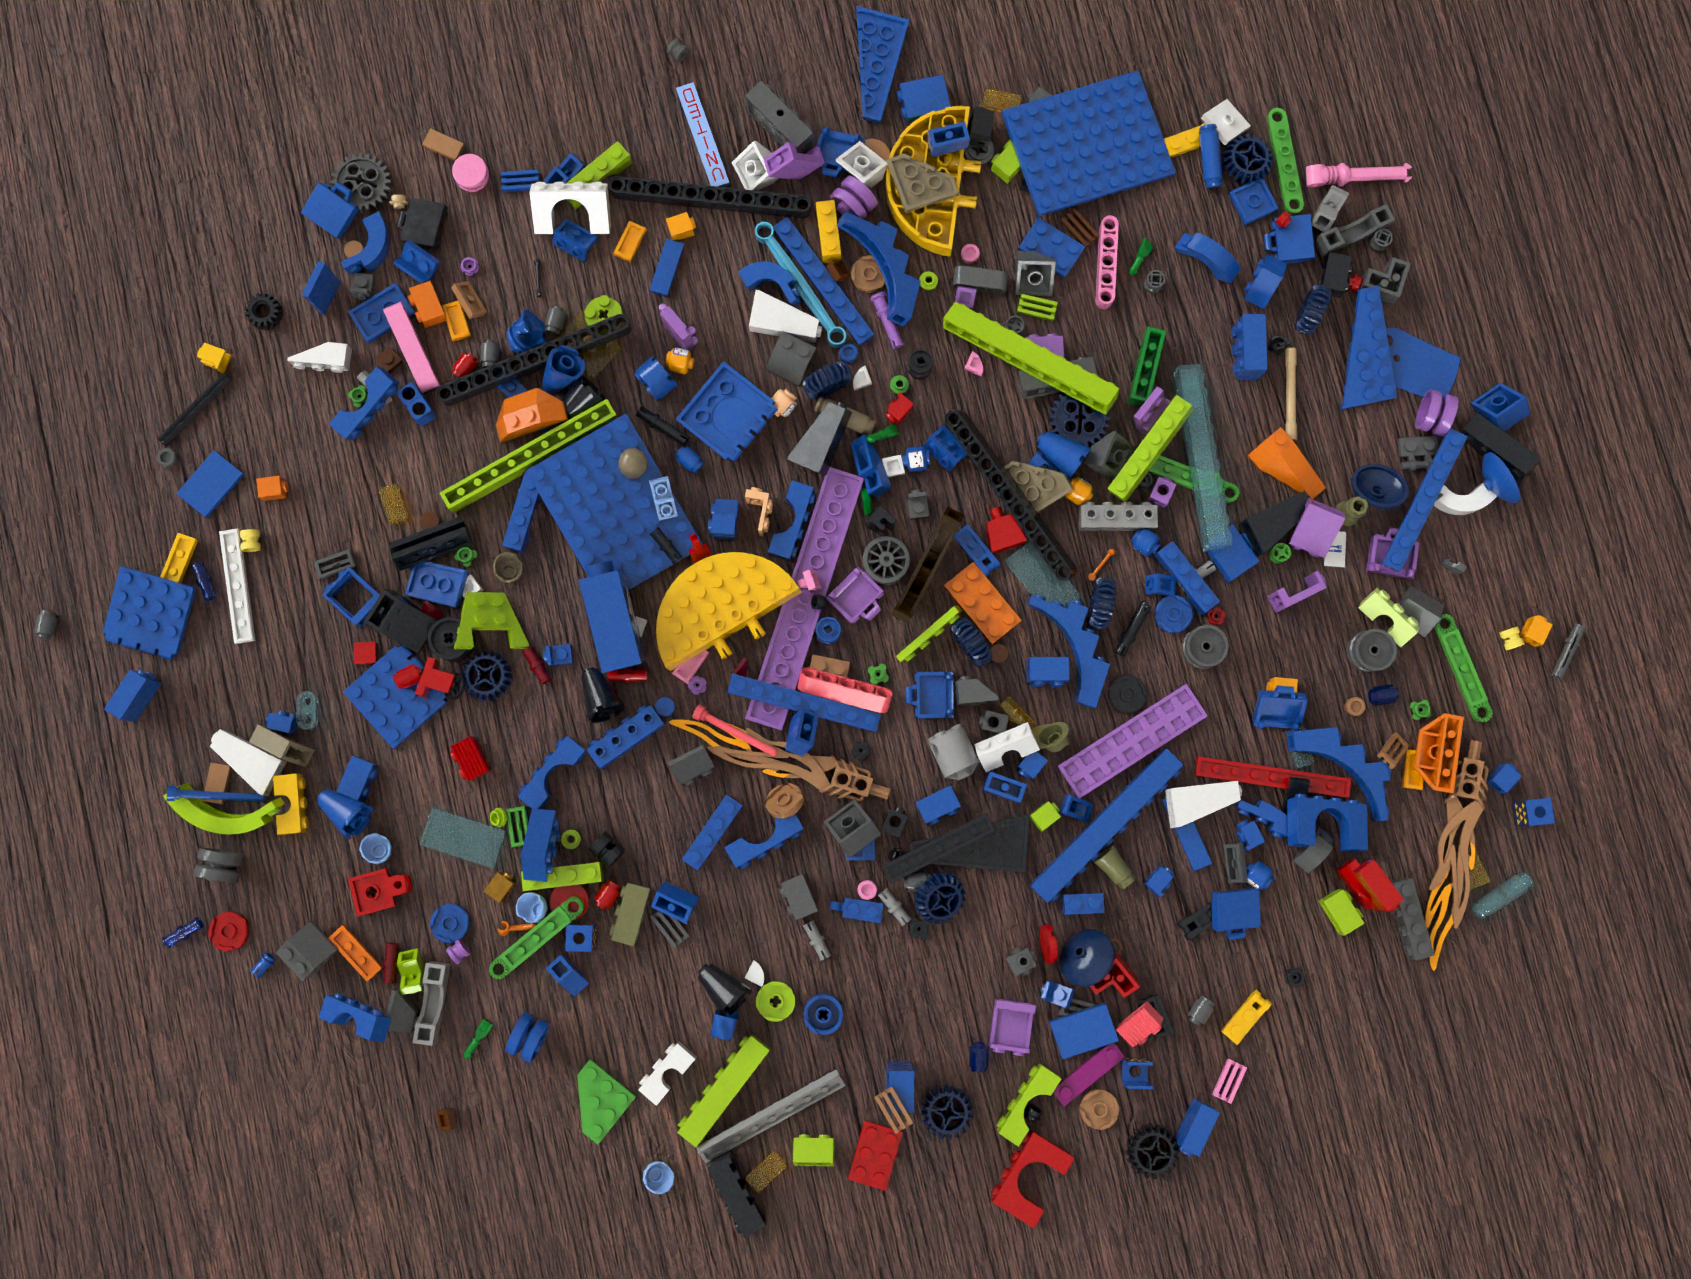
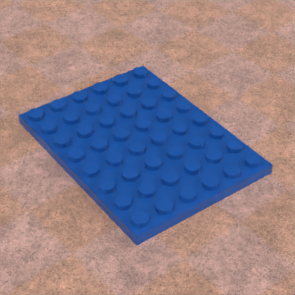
M1139 70L1004 109L1001 112L1038 217L1171 177L1176 173Z
M627 414L622 415L526 470V473L585 572L586 566L612 561L614 571L624 569L628 589L630 590L673 565L665 552L660 551V546L649 535L653 530L655 532L657 527H660L665 536L673 541V546L683 556L681 559L690 555L689 550L694 548L689 535L696 532L673 493L678 516L659 521L649 480L663 476ZM628 448H637L643 451L647 457L646 473L639 479H628L619 471V457Z

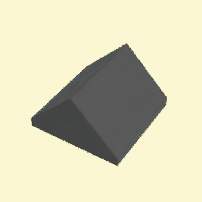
M1412 585L1409 586L1399 603L1408 617L1412 616L1419 623L1417 634L1422 637H1426L1441 620L1444 605Z

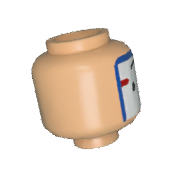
M779 389L771 398L775 401L774 406L778 409L774 414L777 417L780 415L787 417L797 406L796 396L788 389Z

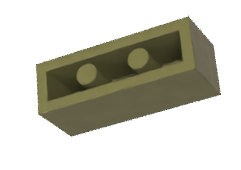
M630 882L626 886L623 885L620 897H623L622 903L617 905L615 911L617 921L616 924H612L609 933L612 936V941L636 946L652 888Z

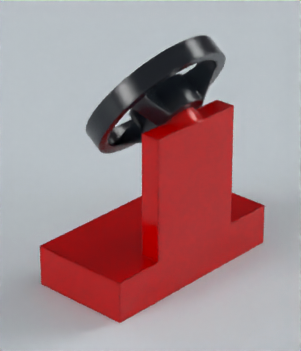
M428 657L415 694L427 699L430 690L434 689L444 692L445 696L451 700L458 699L466 687L465 676L460 673L450 674L438 670L440 662ZM462 680V686L459 692L457 693L456 691L459 688V683Z

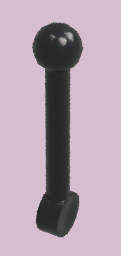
M535 259L537 297H541L539 268L541 261Z

